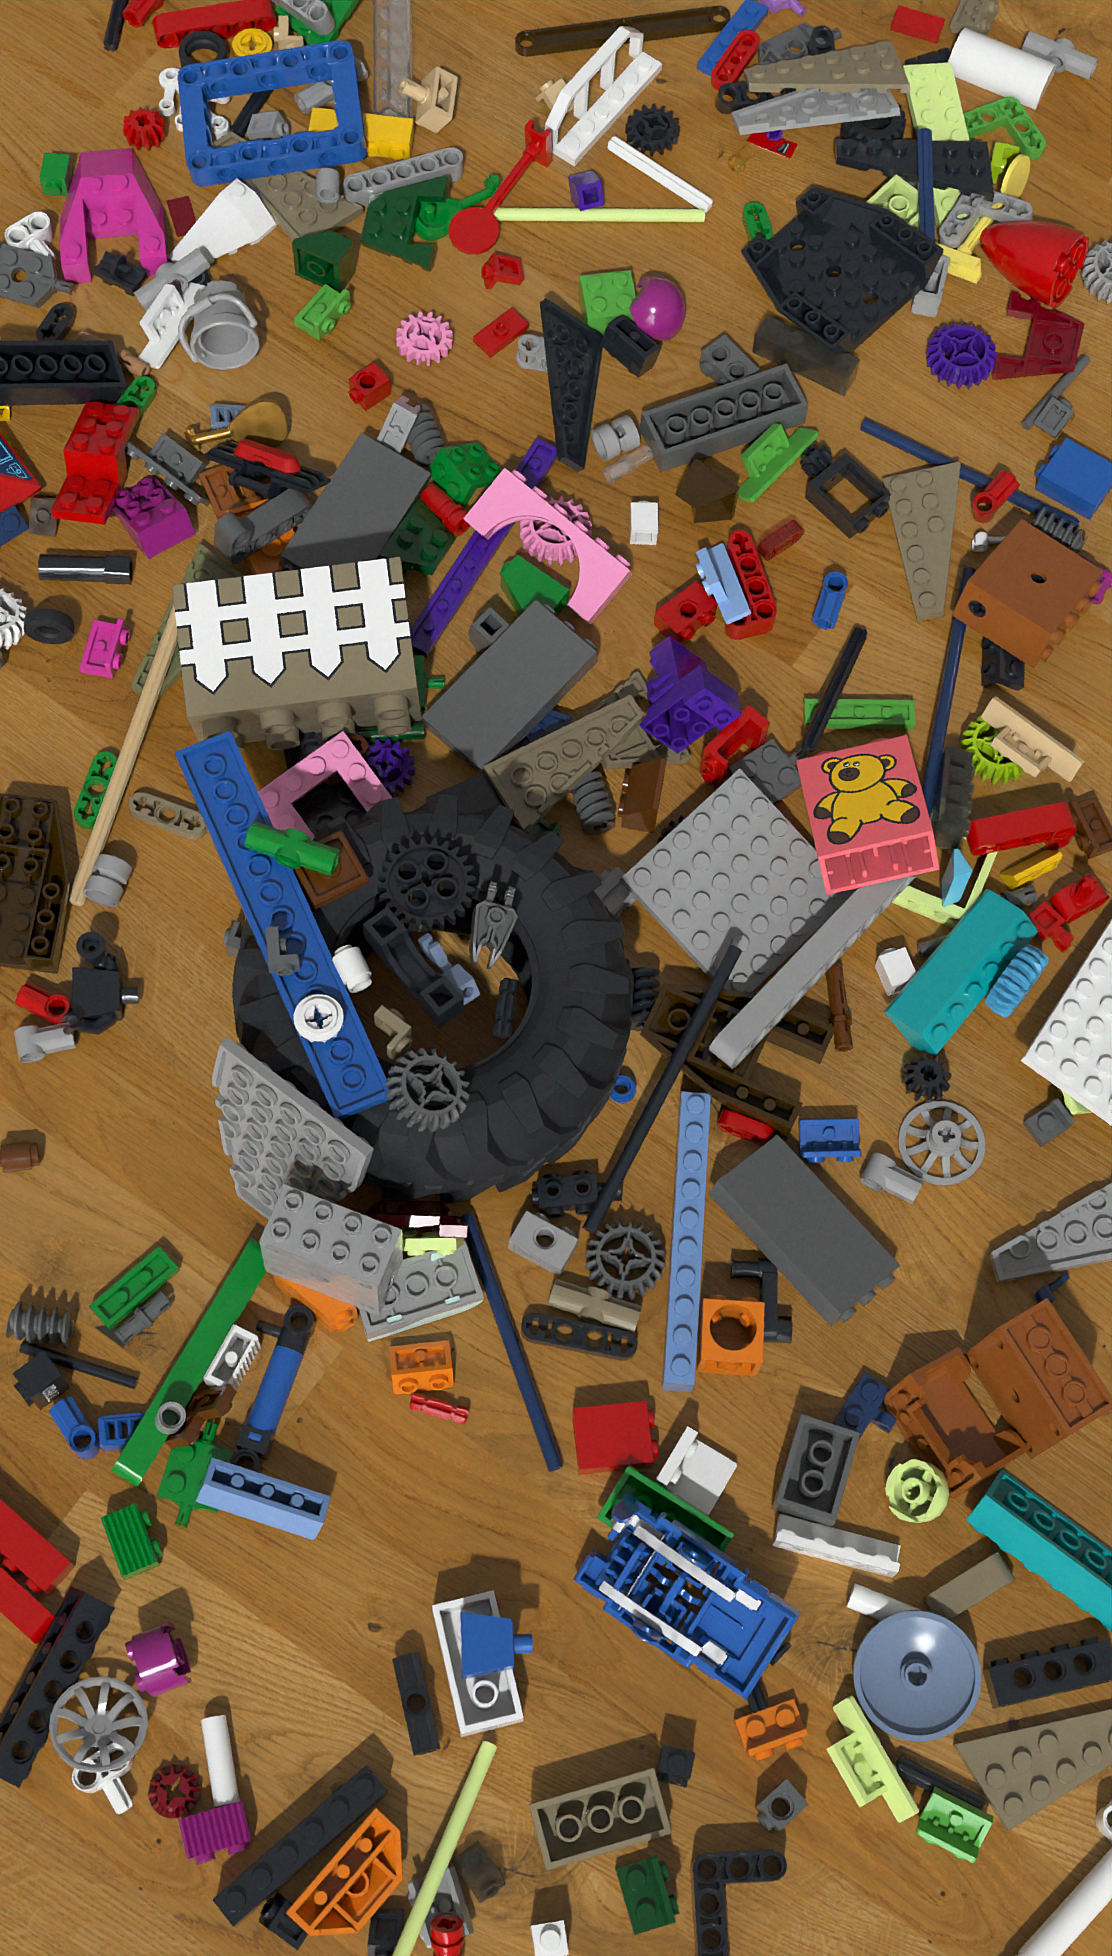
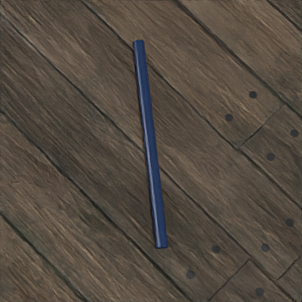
M867 418L861 426V431L934 466L956 462ZM961 464L959 478L983 490L994 480ZM1017 490L1007 500L1035 515L1043 507H1046L1045 516L1048 517L1054 512L1055 523L1064 518V528L1071 523L1074 524L1072 533L1075 532L1080 522Z
M467 1213L460 1218L461 1223L468 1224L466 1239L546 1466L549 1472L556 1471L563 1467L474 1214Z

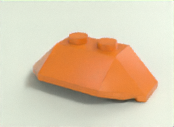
M375 1808L286 1913L310 1936L359 1933L403 1880L400 1830Z

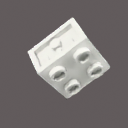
M687 1426L656 1481L709 1515L735 1471L737 1464L697 1440L698 1432Z

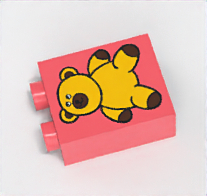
M907 735L891 739L878 738L865 745L835 752L822 751L813 757L796 760L826 895L940 870L933 829Z

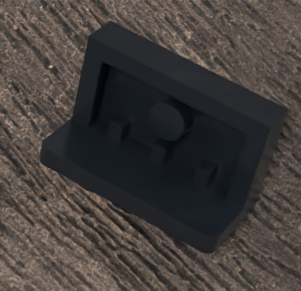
M983 638L981 686L987 688L998 683L1016 691L1024 688L1025 663L988 638Z

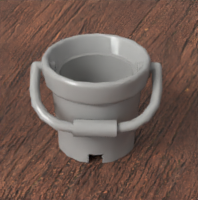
M221 280L207 283V289L202 292L200 288L196 291L194 304L187 308V312L181 317L178 325L179 340L194 363L199 362L208 368L218 370L236 369L249 363L256 356L260 347L257 329L255 328L258 322L247 307L243 290L241 293L233 282ZM190 317H194V328L190 336L189 345L185 337V325Z

